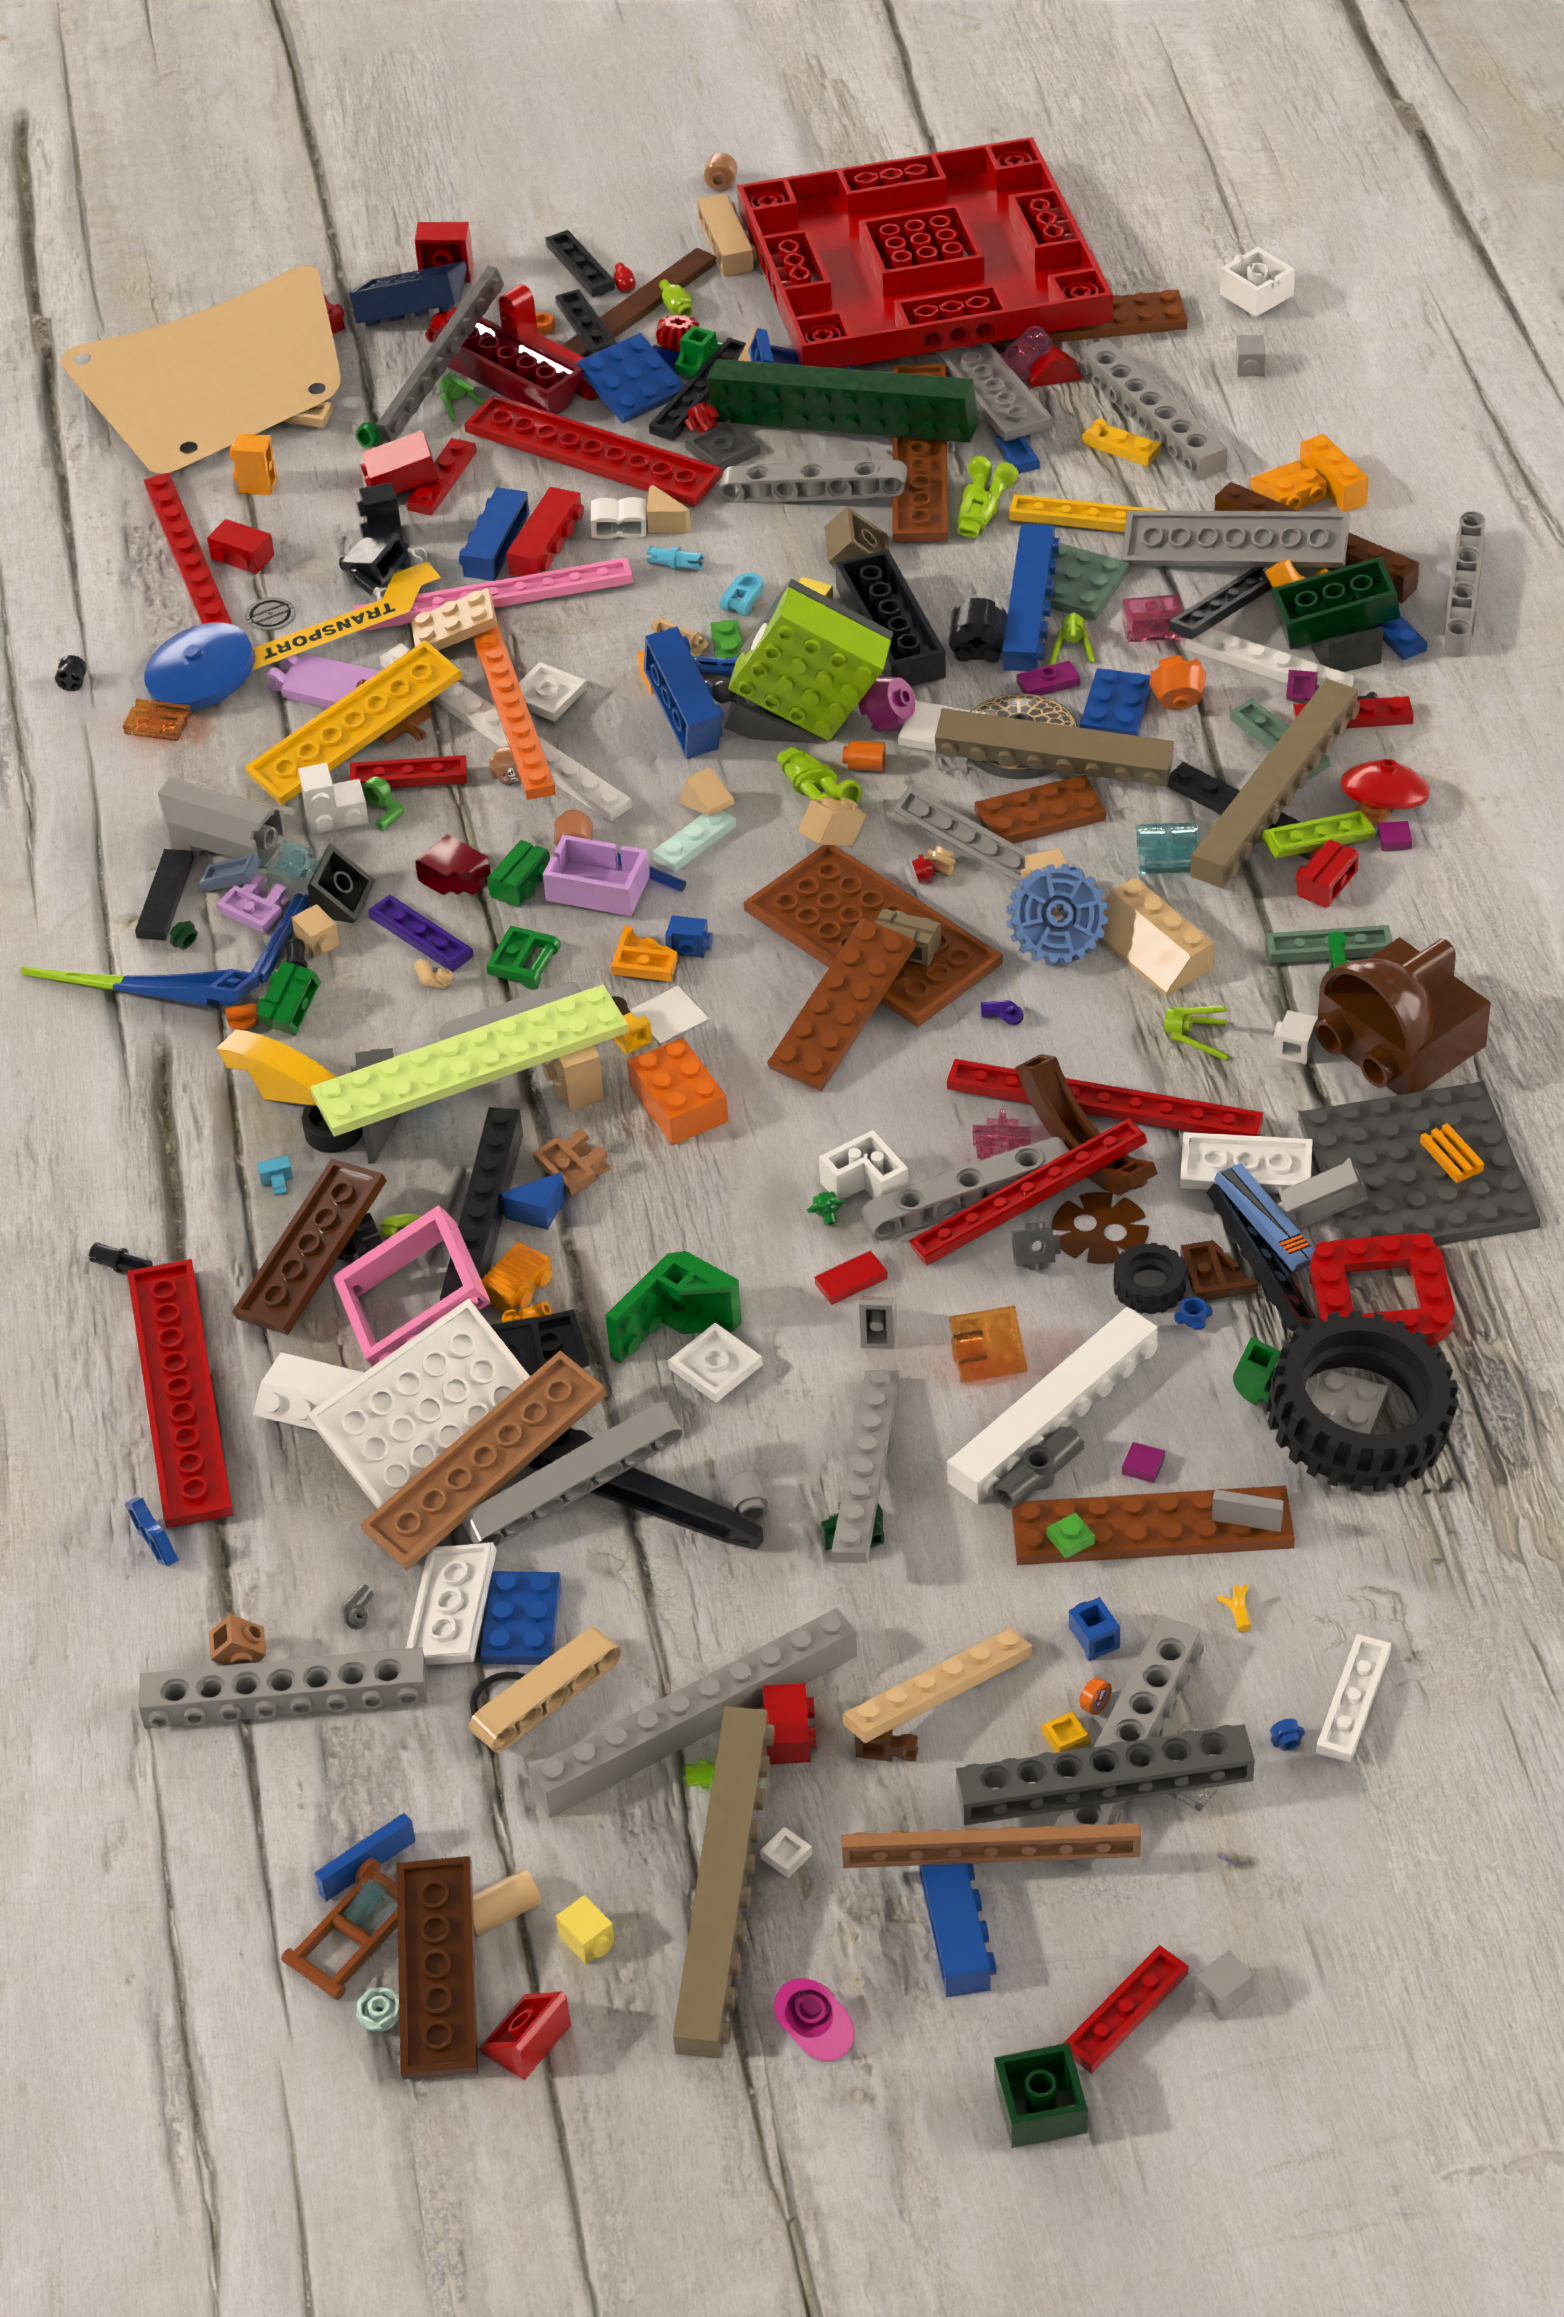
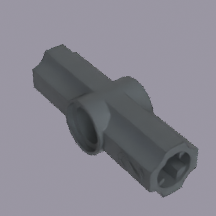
M1062 1426L1043 1444L1027 1448L1024 1452V1460L993 1487L994 1494L1000 1503L1008 1509L1012 1508V1506L1016 1508L1036 1490L1050 1487L1054 1482V1475L1084 1449V1441L1080 1438L1078 1431L1070 1426Z

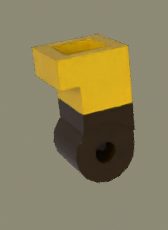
M612 996L613 1001L628 1023L629 1033L612 1038L622 1051L627 1055L653 1043L650 1021L645 1016L636 1018L628 1009L625 999Z

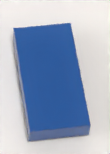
M1000 436L995 437V445L1005 461L1017 468L1018 474L1040 469V461L1024 436L1005 442Z

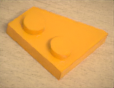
M624 926L611 964V973L618 976L671 982L678 962L677 952L667 946L659 945L656 940L648 936L642 939L633 933V928Z

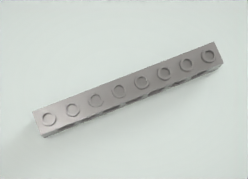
M1105 338L1080 349V361L1078 363L1080 372L1087 376L1098 389H1101L1113 403H1116L1127 416L1131 417L1142 430H1145L1156 442L1161 443V446L1169 452L1172 458L1181 463L1187 472L1201 481L1227 470V447L1109 339Z
M1162 1615L1160 1616L1094 1747L1110 1745L1118 1741L1144 1740L1151 1736L1162 1737L1164 1732L1163 1723L1166 1718L1171 1719L1174 1715L1178 1702L1176 1697L1179 1691L1184 1692L1189 1684L1192 1665H1198L1202 1658L1204 1645L1200 1644V1628ZM1124 1801L1062 1810L1054 1827L1076 1826L1078 1824L1113 1825L1121 1820L1123 1813L1121 1807ZM1095 1859L1066 1861L1091 1869Z
M423 1647L140 1673L139 1710L144 1729H163L168 1726L201 1725L203 1723L222 1721L235 1722L254 1718L269 1719L275 1716L286 1715L303 1716L309 1713L342 1712L344 1710L361 1708L376 1709L382 1706L393 1705L410 1706L416 1703L427 1702V1675Z

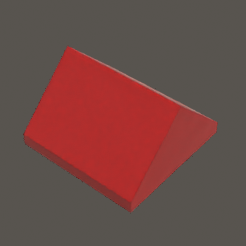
M562 1991L524 1994L478 2049L486 2057L526 2080L571 2026L566 1995Z

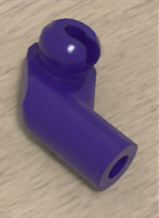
M1010 1000L981 1002V1017L997 1016L1009 1025H1017L1023 1020L1024 1014L1022 1009Z

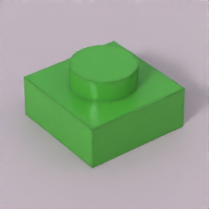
M1076 1512L1046 1527V1536L1065 1559L1095 1544V1535Z

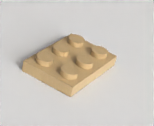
M488 588L473 591L466 597L446 602L439 608L429 612H422L411 619L415 647L426 640L437 651L498 626L493 597Z

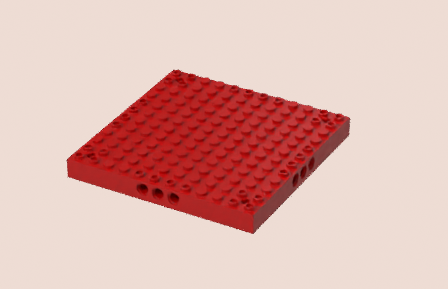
M1033 137L737 185L740 216L749 233L750 241L755 246L758 261L793 348L796 351L799 363L802 366L843 369L847 366L868 365L876 361L896 360L900 357L912 355L921 356L924 353L935 351L944 352L953 348L973 347L977 344L989 342L998 343L1006 339H1021L1030 335L1050 334L1054 331L1074 330L1078 327L1098 326L1103 323L1113 322V293Z

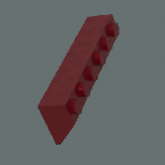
M483 317L479 320L473 332L467 337L460 351L447 366L510 400L556 415L568 408L584 374L583 368ZM443 328L432 335L433 343L438 337V335L441 333Z

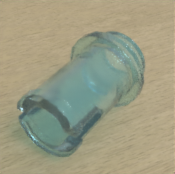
M371 1878L366 1883L361 1882L362 1889L347 1910L343 1912L344 1916L361 1928L380 1900L384 1902L386 1899L384 1895L387 1890Z

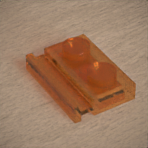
M136 699L135 707L131 708L123 724L124 734L179 741L188 723L187 719L192 715L191 706Z

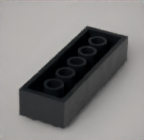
M882 550L835 562L836 589L845 606L893 632L884 670L882 671L883 676L902 678L910 687L946 678L945 650L889 550Z

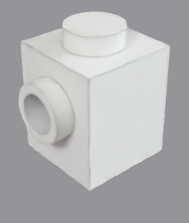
M1287 1010L1283 1022H1277L1274 1032V1039L1277 1040L1276 1058L1307 1064L1317 1038L1315 1035V1024L1318 1022V1017Z

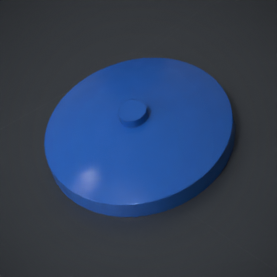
M227 623L197 625L174 635L155 651L145 669V685L152 699L163 708L173 711L202 709L225 699L245 682L255 662V651L247 634L234 625Z

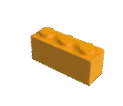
M1325 434L1315 436L1300 443L1299 463L1305 469L1313 467L1327 481L1326 496L1342 512H1347L1367 504L1369 477Z

